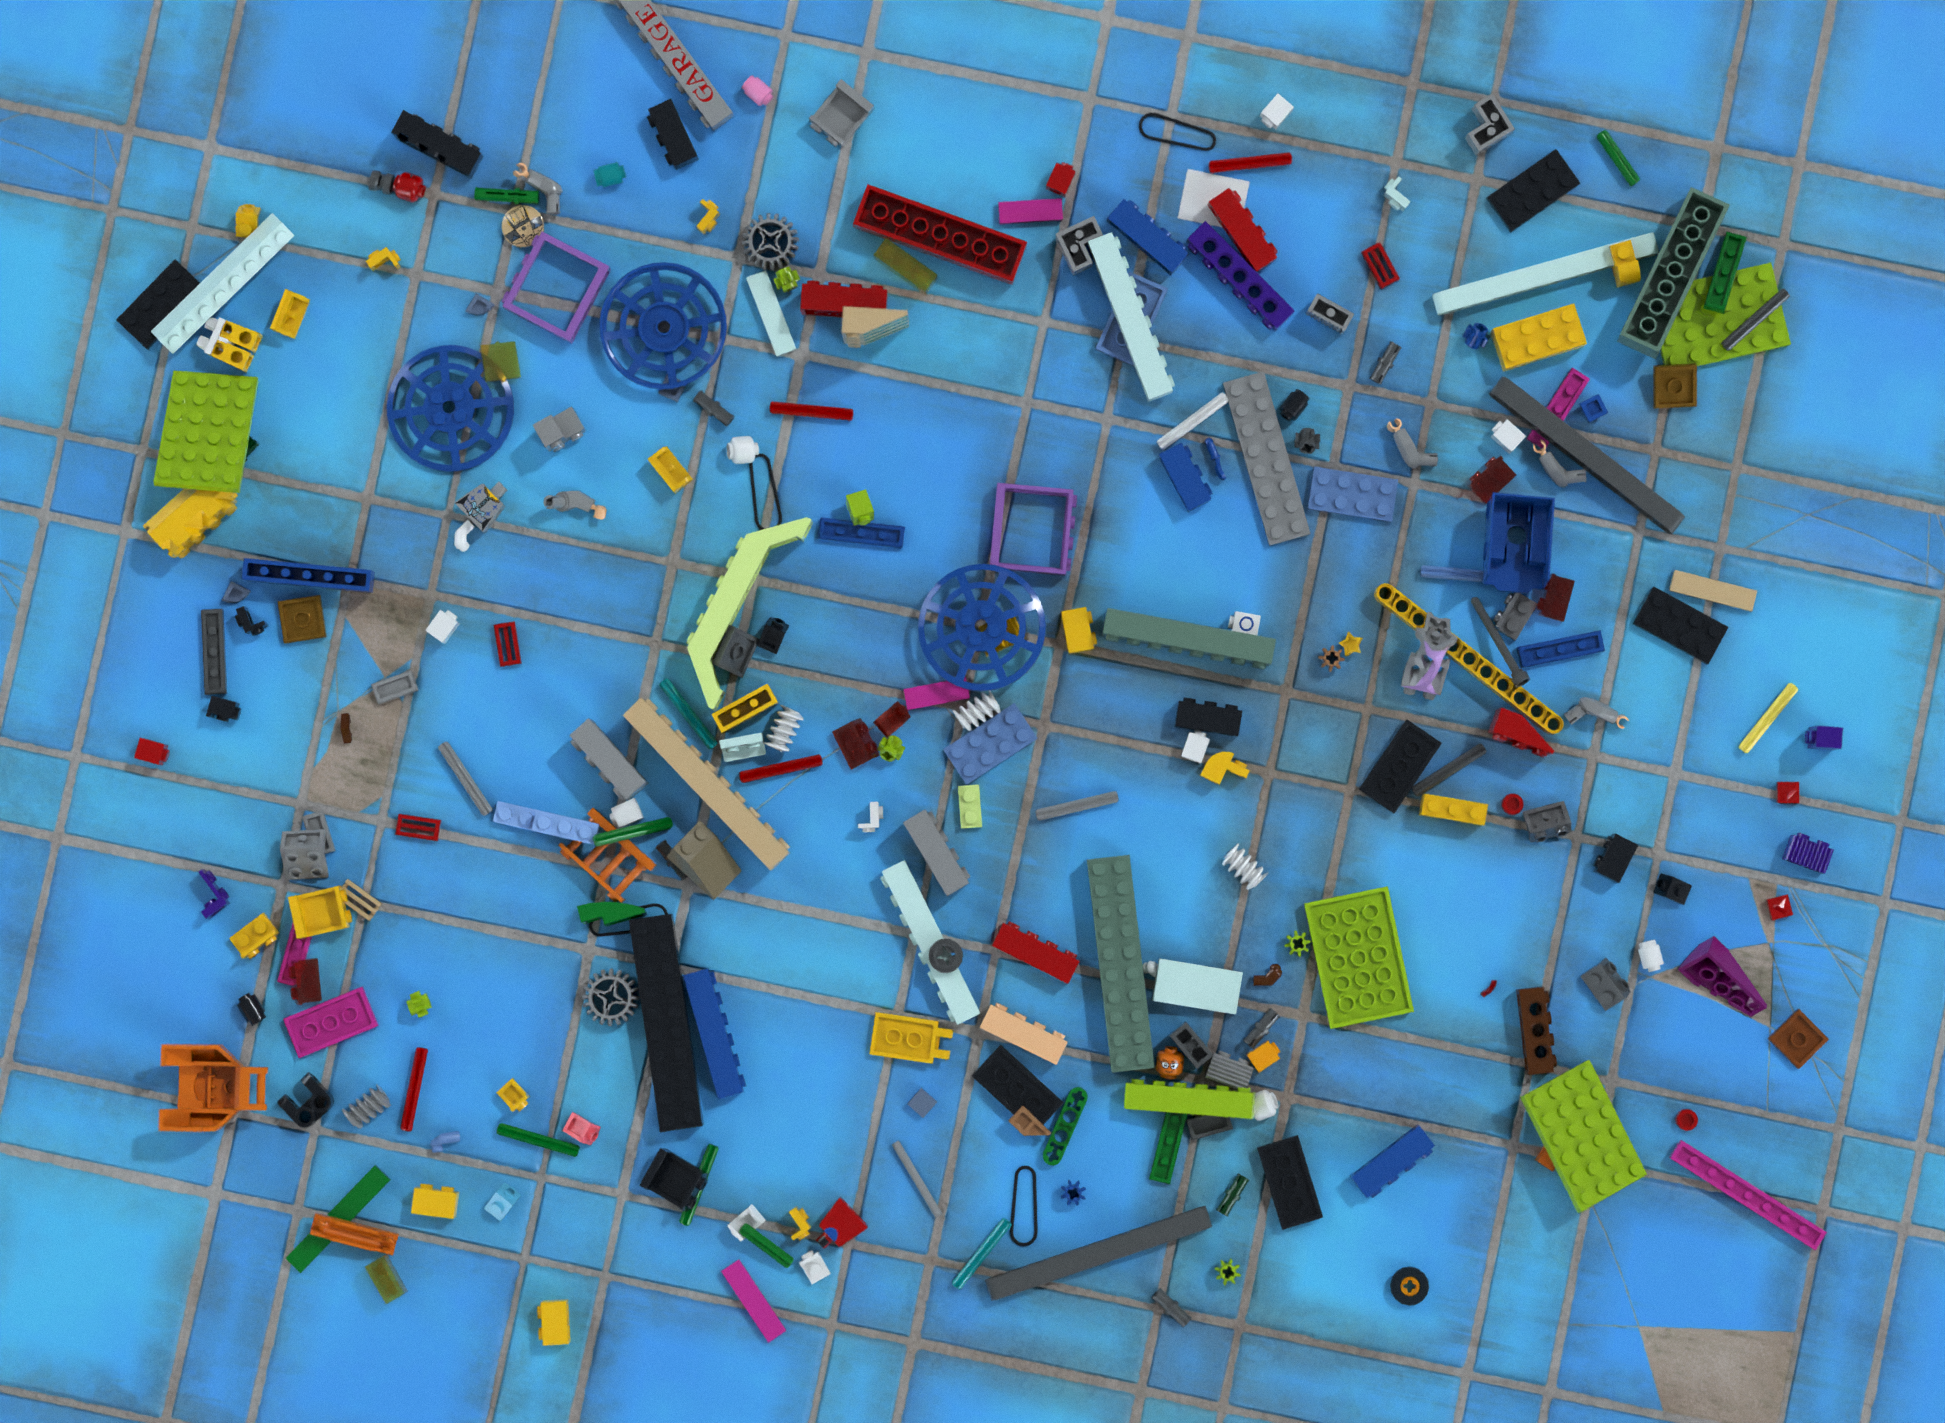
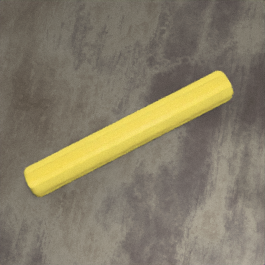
M1789 683L1740 743L1739 749L1742 752L1749 753L1797 693L1798 688L1794 684Z

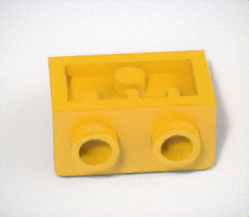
M263 912L229 939L240 952L242 959L247 957L252 959L260 953L258 950L264 944L269 946L277 940L275 936L279 934V931Z

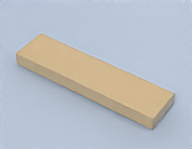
M1678 570L1673 571L1669 588L1671 592L1750 612L1753 611L1757 595L1756 590Z

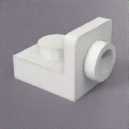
M811 1250L801 1256L803 1260L799 1264L805 1271L811 1284L831 1274L819 1251L813 1253Z

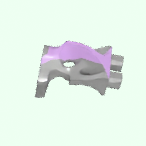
M1427 612L1424 628H1416L1415 631L1416 638L1421 642L1420 648L1416 653H1410L1403 670L1401 686L1404 687V694L1413 695L1416 690L1423 691L1425 699L1433 700L1436 695H1441L1449 669L1450 659L1446 658V660H1443V657L1448 649L1456 644L1457 637L1451 633L1450 619L1437 618L1431 612ZM1414 665L1419 666L1418 669H1414V668H1412V667H1413Z

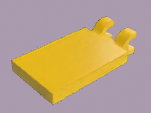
M875 1012L869 1054L933 1064L934 1058L948 1060L950 1059L951 1051L939 1049L940 1037L953 1038L954 1030L938 1028L939 1021Z

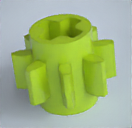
M786 267L776 272L777 278L773 280L777 290L782 288L785 293L798 287L797 282L800 281L797 270L792 271L790 267Z
M891 735L888 738H882L877 750L881 751L880 756L882 759L892 762L894 759L900 760L905 747L902 746V740L899 737Z
M1295 930L1293 937L1286 936L1289 939V944H1285L1284 947H1290V955L1296 951L1298 957H1301V951L1309 952L1306 944L1311 941L1304 939L1306 936L1305 932L1298 936V932ZM1301 938L1302 948L1297 947L1294 949L1292 941Z
M420 991L410 994L411 999L407 1000L406 1003L411 1015L417 1014L418 1018L429 1014L427 1009L432 1008L427 993L421 995Z
M1231 1258L1228 1263H1224L1221 1259L1220 1263L1222 1265L1220 1268H1214L1216 1271H1219L1216 1279L1223 1278V1285H1226L1227 1281L1235 1284V1276L1241 1277V1274L1236 1272V1269L1240 1267L1239 1264L1233 1266ZM1230 1266L1231 1271H1233V1274H1229L1228 1277H1225V1274L1222 1272V1270L1227 1269V1267Z

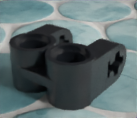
M310 1072L302 1077L301 1081L313 1095L301 1107L287 1094H284L277 1101L290 1118L303 1128L314 1125L334 1104L332 1094ZM319 1096H323L327 1100L324 1108L319 1107L317 1104ZM303 1111H308L311 1114L309 1122L302 1120L301 1114Z

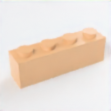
M997 1002L995 1006L990 1004L980 1025L981 1029L1057 1065L1068 1041L1064 1040L1065 1035L1055 1030L1051 1034L1045 1031L1046 1026L1036 1021L1034 1024L1026 1021V1016L1018 1012L1012 1015L1006 1012L1007 1007Z

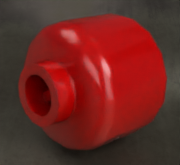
M404 172L396 176L393 183V191H395V195L399 199L414 203L419 197L423 198L426 186L423 185V179L420 176Z

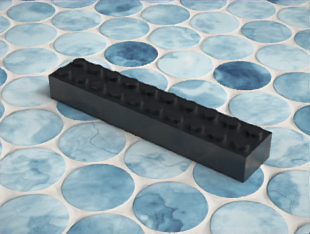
M673 914L629 920L660 1132L703 1126L704 1121Z

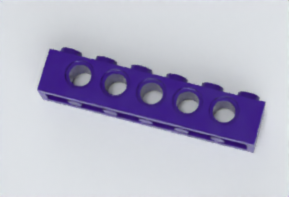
M1206 221L1187 238V248L1194 255L1198 253L1203 258L1202 263L1209 270L1213 268L1218 273L1217 278L1224 285L1228 283L1233 288L1232 293L1239 300L1243 298L1248 303L1246 307L1254 315L1258 313L1263 318L1261 322L1269 330L1273 329L1276 332L1294 314L1295 310ZM1212 243L1215 251L1208 253L1204 250L1203 245ZM1227 258L1230 265L1223 268L1219 265L1218 260ZM1235 273H1242L1245 280L1238 283L1234 280L1233 275ZM1250 288H1257L1260 295L1253 298L1248 294V290ZM1271 303L1274 305L1275 310L1267 313L1263 309V305Z

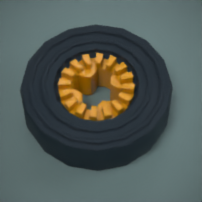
M1403 1267L1393 1275L1390 1288L1397 1301L1410 1306L1424 1300L1428 1294L1429 1283L1425 1274L1418 1268ZM1408 1280L1415 1284V1288H1412L1411 1292H1408L1407 1288L1404 1287Z

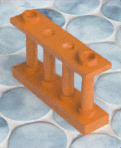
M592 808L587 813L590 816L588 821L600 824L599 826L606 832L617 829L595 808ZM627 839L618 841L622 845L621 851L598 875L589 866L609 844L596 846L584 860L574 853L582 842L572 840L568 846L562 842L558 845L561 848L560 853L568 860L570 858L575 860L609 891L607 896L614 902L619 900L623 903L626 899L621 894L642 871L647 869L652 871L657 866L633 842ZM633 855L638 860L636 862L637 865L613 889L605 880L627 856Z

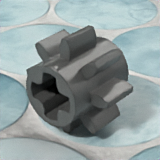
M1303 428L1300 433H1295V448H1299L1301 453L1304 454L1313 453L1315 449H1319L1320 434H1315L1314 429Z

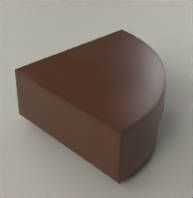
M349 713L341 714L340 730L344 744L351 743L352 741Z

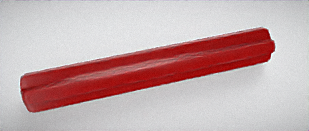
M1288 152L1210 161L1208 166L1210 173L1290 165L1292 164V155Z
M773 401L770 403V413L851 421L854 413L853 409Z
M818 754L739 772L740 781L745 783L823 765L822 757Z
M417 1047L415 1051L400 1129L403 1131H411L413 1128L428 1053L426 1048Z

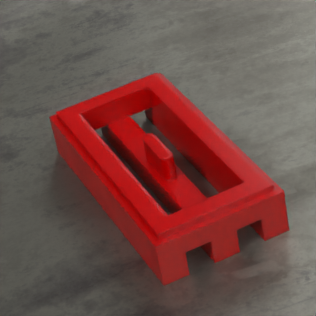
M1380 242L1361 252L1380 289L1400 280ZM1377 248L1393 276L1391 279L1375 252ZM1367 253H1371L1386 282L1383 283Z
M515 621L495 624L494 631L500 667L522 664ZM508 627H511L516 660L512 659ZM499 628H503L508 661H504Z
M398 814L395 835L438 841L442 820ZM402 819L434 823L435 828L402 823ZM401 827L434 832V836L402 832Z

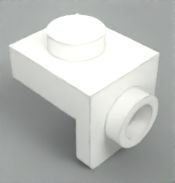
M870 802V823L858 824V828H862V832H875V828H880L879 819H883V806H879V802Z
M751 1204L727 1226L734 1237L738 1238L739 1241H743L745 1237L739 1234V1230L744 1223L756 1229L766 1220Z

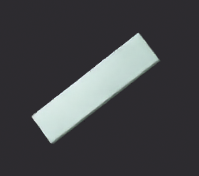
M766 270L747 277L746 279L776 356L779 357L797 350Z

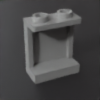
M840 79L836 84L835 90L816 113L809 117V121L812 123L810 127L818 134L823 132L828 136L826 140L834 147L839 145L843 148L872 113L874 105Z

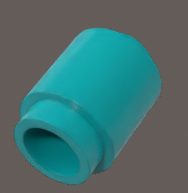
M618 162L599 166L598 169L594 170L597 186L603 185V187L623 183L622 178H626L623 165L619 166Z

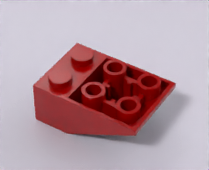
M1504 708L1496 709L1488 734L1493 735V740L1502 743L1506 741L1513 742V747L1521 750L1532 749V754L1543 758L1544 756L1547 757V755L1554 754L1551 746L1521 714Z

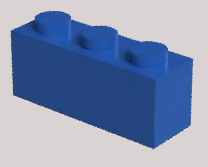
M1181 442L1158 455L1187 512L1212 499L1210 497L1213 494L1208 483L1203 484L1200 478L1203 474L1197 464L1193 465L1190 459L1193 455L1187 445L1183 446Z

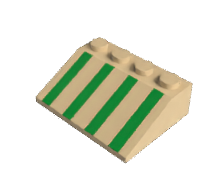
M843 307L842 336L844 344H848L850 348H861V345H867L909 327L908 310Z

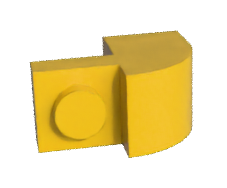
M1631 240L1610 245L1609 249L1614 263V267L1611 268L1617 288L1640 282V267L1638 260L1635 258Z
M1219 752L1206 761L1199 776L1220 785L1226 770L1244 779L1247 778L1250 770L1246 769V764L1235 760L1234 763L1231 762L1234 753Z

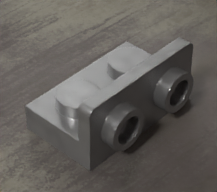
M1510 592L1504 601L1506 604L1503 612L1499 610L1493 621L1496 623L1494 626L1498 631L1516 640L1536 608L1537 603L1521 593L1514 592L1513 594Z
M1564 801L1523 811V818L1531 843L1543 842L1555 836L1562 837L1571 832V820Z

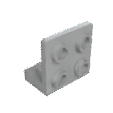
M325 829L282 832L280 852L287 880L329 877L324 851Z

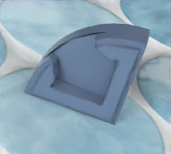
M476 293L465 312L472 315H483L492 310L495 305Z
M231 581L222 601L228 603L240 602L247 598L251 591Z

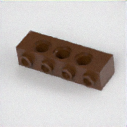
M1542 986L1516 989L1526 1074L1554 1072V1067H1557L1556 1055L1552 1054L1551 1046H1554L1553 1033L1549 1032L1552 1018L1551 1013L1547 1012L1546 1003H1549L1548 990L1545 991ZM1533 1003H1537L1540 1007V1011L1536 1015H1532L1529 1011ZM1536 1024L1542 1027V1033L1539 1036H1534L1532 1033V1028ZM1541 1045L1544 1047L1545 1053L1542 1057L1538 1058L1535 1056L1534 1050L1537 1046Z

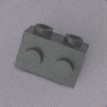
M1604 958L1599 964L1580 976L1605 1011L1624 1000L1631 993L1626 980L1620 977L1616 966L1607 958Z

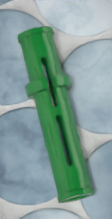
M475 187L474 192L475 201L514 202L515 205H520V203L539 204L540 197L539 191L521 190L520 188L511 190Z

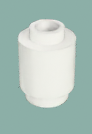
M1656 940L1639 943L1640 949H1638L1643 969H1648V972L1660 970V965H1663L1664 962Z

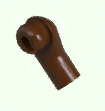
M1272 964L1270 971L1266 975H1253V986H1272L1282 976L1281 966Z

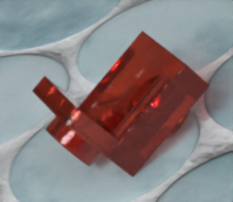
M897 701L873 723L888 738L904 725L911 716L907 708Z

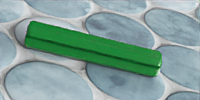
M1603 130L1597 135V139L1628 184L1633 186L1640 181L1639 176L1608 131Z
M744 1223L740 1227L739 1234L782 1266L788 1268L793 1263V1257L749 1224Z

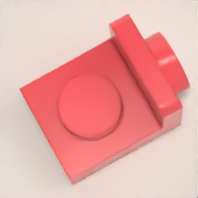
M572 1112L562 1131L581 1143L592 1145L598 1138L601 1127Z

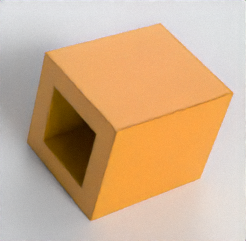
M1266 1040L1246 1055L1259 1073L1280 1059L1278 1056L1280 1050L1274 1042L1270 1044Z

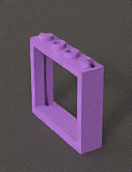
M541 232L540 236L536 235L532 241L531 246L533 249L531 253H527L523 258L521 272H517L512 279V284L514 285L511 291H506L502 299L504 303L503 308L572 344L611 268L566 243ZM545 242L598 268L566 331L513 305Z
M997 483L990 565L1007 568L1010 571L1066 576V571L1071 570V558L1067 557L1068 550L1073 548V537H1069L1070 529H1074L1075 516H1071L1072 508H1076L1077 495H1073L1074 490ZM1005 492L1066 497L1060 568L999 563Z

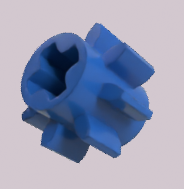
M1475 323L1473 326L1469 324L1463 334V337L1466 338L1465 344L1472 349H1479L1480 346L1484 348L1491 337L1487 334L1488 328L1481 323Z
M1068 1180L1069 1186L1067 1188L1061 1186L1065 1194L1060 1197L1068 1199V1206L1071 1201L1079 1206L1078 1200L1080 1198L1086 1199L1081 1195V1192L1085 1191L1086 1188L1079 1187V1180L1076 1184H1072ZM1074 1187L1077 1188L1078 1197L1070 1198L1068 1190H1073Z

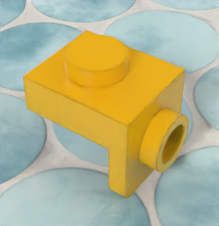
M702 199L700 204L708 212L696 227L701 233L705 234L707 231L711 232L717 225L716 220L720 214L717 211L719 207L711 200L706 202Z
M244 204L238 208L236 212V237L247 238L258 227L259 214L261 213L260 207H255L253 204Z
M387 247L381 251L376 250L372 252L366 261L372 271H375L389 260L397 269L401 267L398 263L401 260L394 249L390 252Z
M514 1078L496 1092L510 1107L512 1112L516 1109L520 1112L529 1104L526 1100L530 1096Z
M795 1206L789 1213L800 1230L791 1235V1239L795 1240L798 1238L800 1241L810 1234L808 1230L811 1226L807 1221L809 1216L805 1210Z

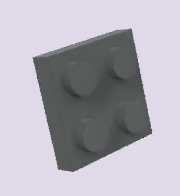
M729 625L712 664L743 678L760 639Z

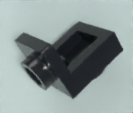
M243 606L236 609L238 615H235V619L239 627L243 626L245 633H252V636L263 633V628L268 627L265 621L254 624L247 607Z
M1661 873L1653 893L1684 905L1692 885Z

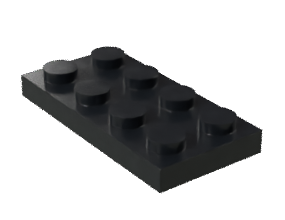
M1555 149L1493 192L1486 199L1511 233L1577 187L1580 181L1557 149Z
M174 259L116 320L148 350L158 340L151 331L200 282Z
M1654 586L1633 622V625L1707 665L1728 629V626Z
M1406 719L1359 790L1394 814L1442 743Z
M1001 1044L972 1075L976 1081L1013 1115L1023 1105L1043 1125L1064 1103Z
M1298 1135L1257 1147L1282 1230L1323 1218Z

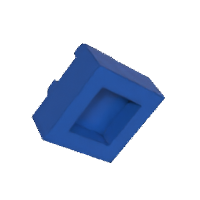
M1599 394L1579 404L1588 423L1608 413Z

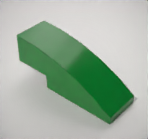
M596 902L577 906L581 923L587 924L603 919L606 927L647 915V911L644 908L619 902Z

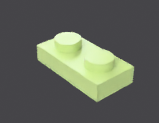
M979 785L958 786L961 829L982 827Z

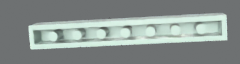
M272 213L151 332L174 354L295 235Z
M1111 232L1088 241L1089 250L1148 402L1171 394L1173 392L1172 387L1175 386L1171 374H1166V360L1163 355L1159 356L1157 350L1160 347L1156 335L1152 336L1149 330L1152 324L1148 315L1144 316L1141 308H1144V303L1141 296H1136L1134 288H1137L1133 276L1129 277L1126 269L1129 268L1126 257H1121L1119 249L1122 247L1118 237H1114Z
M904 860L883 870V876L880 877L885 888L890 887L893 893L890 899L894 907L899 906L902 911L899 917L904 927L909 926L912 933L908 935L914 946L918 944L921 950L918 955L923 965L928 964L931 970L927 974L932 984L937 982L940 988L937 994L942 1003H947L949 1010L946 1012L951 1022L956 1021L958 1025L980 1014L959 968L950 973H942L935 970L930 964L929 950L936 941L944 938L906 861ZM943 946V954L936 958L944 959L946 964L949 965V957H952V954L948 953L945 946Z

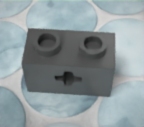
M1187 1022L1182 1023L1169 1034L1195 1068L1198 1069L1213 1056Z

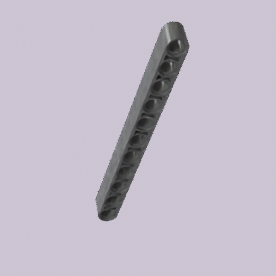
M1502 376L1490 391L1489 395L1666 533L1672 535L1684 520L1685 516L1508 378Z
M1201 1206L990 1277L985 1280L991 1301L1208 1229L1212 1227V1223L1206 1206Z

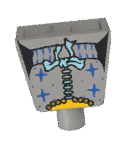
M500 482L490 490L482 483L457 500L455 504L483 533H486L505 508V505L499 499L508 490Z

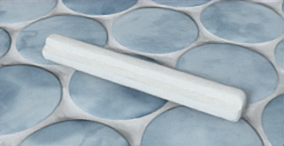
M1220 393L1157 441L1158 446L1162 450L1168 448L1227 404L1229 401L1224 393Z

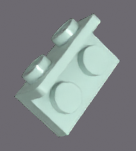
M762 733L719 740L725 762L766 754Z

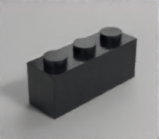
M669 99L649 108L650 115L647 116L651 127H656L659 134L656 135L660 147L665 146L668 152L665 154V158L669 166L674 165L677 170L699 160L672 100Z
M1183 698V701H1178L1174 727L1238 737L1242 711L1238 710V706L1226 704L1225 708L1217 707L1216 702L1204 701V704H1198L1196 699Z

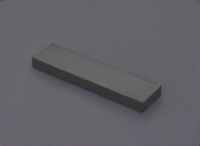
M224 609L201 610L205 695L227 694Z

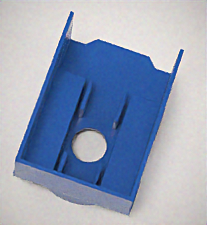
M1492 493L1486 507L1487 520L1483 550L1482 584L1493 585L1497 591L1529 593L1532 589L1544 590L1550 580L1555 498ZM1520 527L1523 529L1526 535L1524 542L1521 544L1511 543L1507 537L1510 528Z

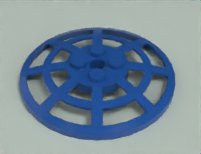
M661 262L640 266L618 280L604 301L599 327L603 348L611 363L623 376L638 385L665 390L686 386L698 380L710 370L722 352L726 340L727 321L723 303L717 291L708 280L689 267ZM658 270L677 271L693 279L686 289L675 284L661 283ZM650 272L652 285L639 290L631 298L620 291L632 279ZM699 284H702L711 294L719 313L706 315L702 303L693 294ZM662 290H672L682 295L676 304L665 302ZM654 291L656 303L648 306L646 309L636 303L641 297ZM614 298H616L625 305L620 317V330L607 332L608 312ZM689 300L696 306L700 317L687 318L682 309ZM630 310L640 316L638 328L626 329ZM661 322H668L670 329L666 333H661L658 330V325ZM720 322V339L712 356L703 350L708 335V324ZM702 325L701 337L698 345L687 339L691 327ZM641 337L646 346L639 355L632 349L628 338ZM608 340H622L625 350L635 360L628 370L615 358ZM683 346L692 352L687 358L674 364L673 351ZM652 351L664 353L666 365L653 364L646 361ZM697 356L707 362L695 375L677 382V369L688 365ZM641 366L654 371H667L669 383H652L634 375Z
M442 345L429 348L411 358L394 378L387 399L389 427L400 448L419 464L444 472L468 470L491 458L507 439L514 417L512 390L500 368L479 351L458 345ZM448 351L467 353L477 357L481 362L474 370L461 364L448 363ZM439 352V365L426 369L418 377L408 370L421 358ZM488 366L500 379L506 397L493 398L488 384L480 376ZM449 370H459L467 373L469 376L462 384L450 382ZM441 371L442 383L431 388L423 382L430 374ZM403 376L412 383L406 395L405 409L393 410L394 394ZM475 381L482 387L486 398L474 399L468 391ZM418 388L426 394L423 406L411 407L414 392ZM446 402H453L455 404V410L452 413L444 411V404ZM507 405L505 424L501 434L496 439L487 432L493 419L494 406ZM487 407L486 418L481 427L472 420L475 408ZM425 414L430 425L423 434L416 427L412 416ZM406 417L411 431L419 439L412 450L400 437L394 419ZM468 427L476 433L469 440L458 444L456 432ZM438 430L448 433L449 445L438 444L429 439ZM481 438L491 445L479 457L461 463L459 450H464L474 445ZM425 445L435 450L450 452L452 464L434 463L419 456V453Z
M975 564L958 568L947 574L930 590L919 614L918 633L921 648L928 663L942 678L957 687L967 690L991 691L1016 682L1035 664L1045 641L1046 622L1043 607L1036 592L1022 577L1000 566ZM974 570H990L1000 573L995 584L990 582H974L969 584L965 576V572ZM1008 576L1024 587L1031 596L1032 602L1020 605L1016 597L1003 588ZM957 577L961 587L950 594L943 605L931 601L941 586L950 579ZM986 588L992 591L987 601H975L971 590ZM962 593L964 594L967 605L960 612L948 608L955 598ZM1001 593L1007 597L1015 608L1002 612L995 605L999 594ZM927 609L939 613L937 618L938 640L929 644L926 643L924 631ZM1035 609L1037 610L1039 620V633L1036 644L1024 639L1026 633L1024 613ZM945 616L956 620V632L944 636L943 632ZM1016 616L1019 617L1020 625L1018 636L1007 632L1006 620ZM981 620L987 623V629L983 632L975 629L976 623ZM960 640L967 647L963 659L953 653L948 644ZM1003 640L1014 644L1013 648L1004 657L999 659L995 648ZM942 647L948 657L960 665L956 677L943 670L934 660L931 652ZM1020 647L1032 652L1030 658L1017 672L1009 677L1006 676L1002 665L1010 661L1019 651ZM974 652H987L991 663H971ZM968 669L977 671L994 669L999 681L977 684L966 682L964 678Z

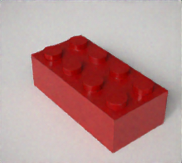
M807 281V284L802 283L800 310L802 315L843 318V307L887 309L888 291L883 289L884 286L871 285V288H862V284L852 283L849 287L841 286V283L828 282V285H820L819 281Z

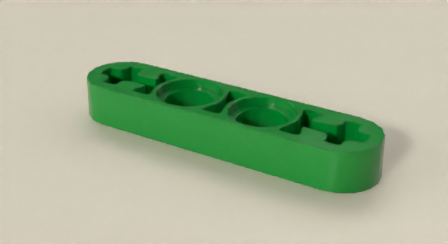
M1074 1087L1070 1090L1044 1149L1043 1159L1048 1165H1057L1061 1161L1087 1102V1093L1081 1087ZM1081 1091L1084 1099L1083 1101L1079 1100L1076 1105L1080 1107V1110L1077 1111L1074 1107L1067 1106L1068 1102L1071 1104L1074 1102L1075 1098L1072 1094ZM1067 1110H1072L1075 1113L1076 1117L1073 1122L1069 1123L1063 1119V1114ZM1058 1130H1064L1067 1133V1139L1064 1142H1058L1055 1139V1133ZM1051 1141L1056 1145L1063 1146L1062 1150L1057 1149L1056 1155L1058 1159H1053L1052 1162L1049 1161V1156L1046 1155L1047 1152L1053 1151L1054 1146H1050Z

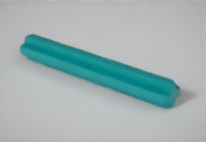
M668 678L664 679L659 684L661 689L706 747L710 750L718 744L716 739Z
M1006 1218L1001 1219L952 1281L954 1287L959 1290L962 1289L1011 1227V1222Z

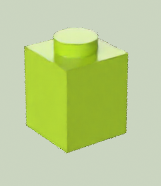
M866 489L846 495V506L854 526L867 525L874 520V510Z

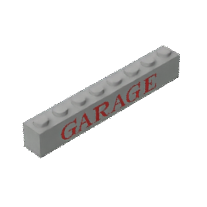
M613 0L620 10L624 8L628 14L625 18L632 27L636 25L640 30L637 34L644 44L648 42L651 45L652 49L650 52L657 61L661 59L665 64L662 68L669 78L673 76L676 79L677 83L675 86L679 92L687 94L689 97L687 102L695 112L698 109L702 115L700 120L706 128L711 127L714 131L734 117L731 109L651 0Z

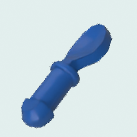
M1207 438L1205 445L1211 456V461L1215 460V472L1221 480H1225L1226 476L1220 465L1219 458L1221 456L1218 454L1212 438Z

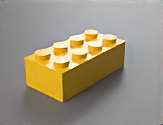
M1574 303L1505 324L1490 331L1503 372L1582 348L1587 344Z

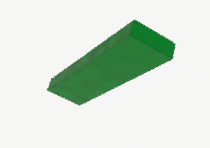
M1726 231L1703 309L1724 314L1747 239L1746 236Z
M1165 1112L1149 1176L1150 1180L1170 1184L1187 1114Z

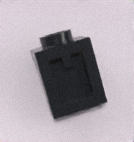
M770 617L757 646L777 654L789 625L782 619Z

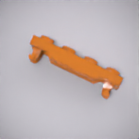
M316 1212L310 1230V1235L389 1255L394 1254L399 1236L398 1233Z

